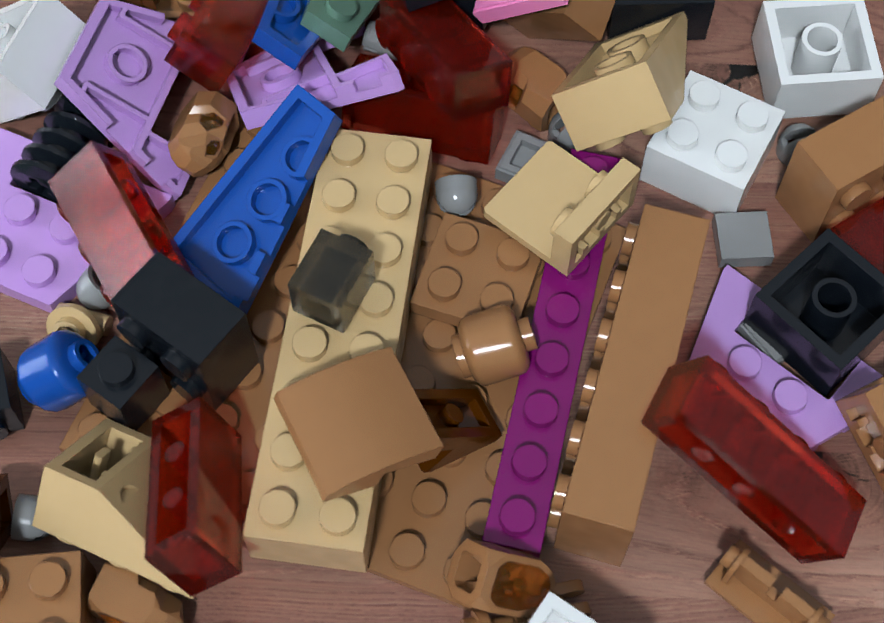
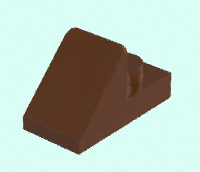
M414 389L444 445L436 458L418 463L422 472H432L497 441L502 436L477 389Z

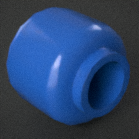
M64 329L50 333L28 347L19 357L17 383L21 394L33 405L52 412L68 409L87 396L76 377L99 353L98 349L91 341L76 332Z

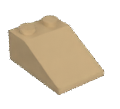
M684 11L595 44L551 95L576 151L595 146L597 151L606 150L621 143L625 139V135L640 130L643 135H651L664 130L672 124V118L684 101L688 19Z

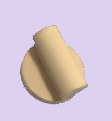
M60 302L46 321L48 335L52 332L66 329L80 334L95 346L102 336L109 335L113 326V316L89 310L78 304Z

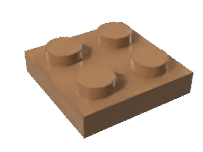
M445 212L409 302L410 312L458 327L461 319L467 315L505 304L513 309L517 319H521L543 259L500 228Z

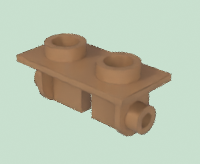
M741 539L730 547L720 560L719 565L704 582V584L752 623H831V620L835 617L833 612Z

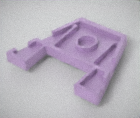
M99 0L54 85L158 190L171 194L175 202L181 196L190 175L178 168L171 159L168 148L169 141L151 131L154 122L186 57L226 80L224 73L242 63L252 40L239 34H234L232 37L212 32L211 26L197 22L189 26L165 19V13L119 0Z
M363 25L354 39L364 35L365 25ZM324 39L317 43L295 70L264 50L224 73L247 130L263 127L297 84L329 109L396 93L405 88L399 70L387 53L342 72L335 73L323 54L324 51L335 46Z
M0 128V292L51 313L60 302L69 303L77 296L76 284L89 265L92 263L106 264L124 247L129 249L144 237L142 231L159 216L162 219L167 217L176 206L171 194L131 179L107 219L102 222L22 190L12 179L10 170L14 162L22 159L21 154L24 147L33 143V141Z
M727 264L721 273L669 416L759 484L815 451L822 443L841 432L845 433L850 430L835 401L883 375L861 360L830 399L823 397L736 333L747 315L755 294L761 288Z

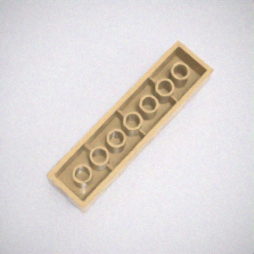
M339 129L316 174L242 534L252 558L367 573L382 478L377 486L323 502L273 398L276 392L314 373L380 349L391 347L401 365L410 312L409 302L413 294L432 178V139Z

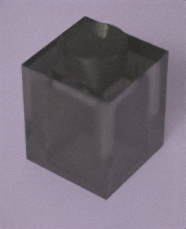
M321 228L287 284L293 311L344 333L376 279L373 251L364 242L352 235L341 234L338 236Z

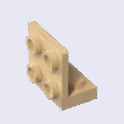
M548 141L484 207V217L567 277L633 205L641 169L623 157L609 173L605 170L597 173L554 142Z

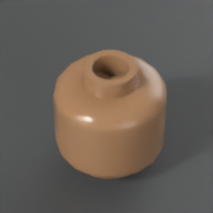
M505 304L463 317L459 322L458 334L451 335L455 356L464 378L473 376L475 381L482 386H489L523 375L530 366L528 352L538 349L528 316L517 319L513 309Z

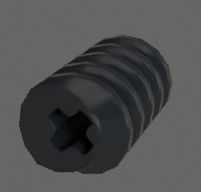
M65 95L60 97L54 105V111L46 115L43 122L44 127L35 131L32 138L33 143L24 147L21 154L22 159L14 162L10 170L12 179L21 189L57 204L61 203L57 196L58 193L67 197H74L77 193L76 186L68 177L78 181L86 179L88 172L79 162L95 165L98 161V155L91 147L105 149L109 143V140Z

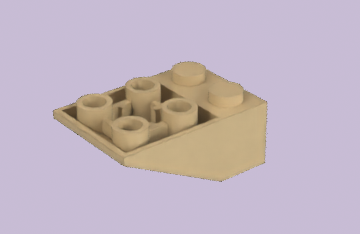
M108 418L44 466L32 526L55 536L64 543L75 545L108 560L116 567L130 570L154 581L168 591L180 593L193 599L244 543L243 531L156 439Z

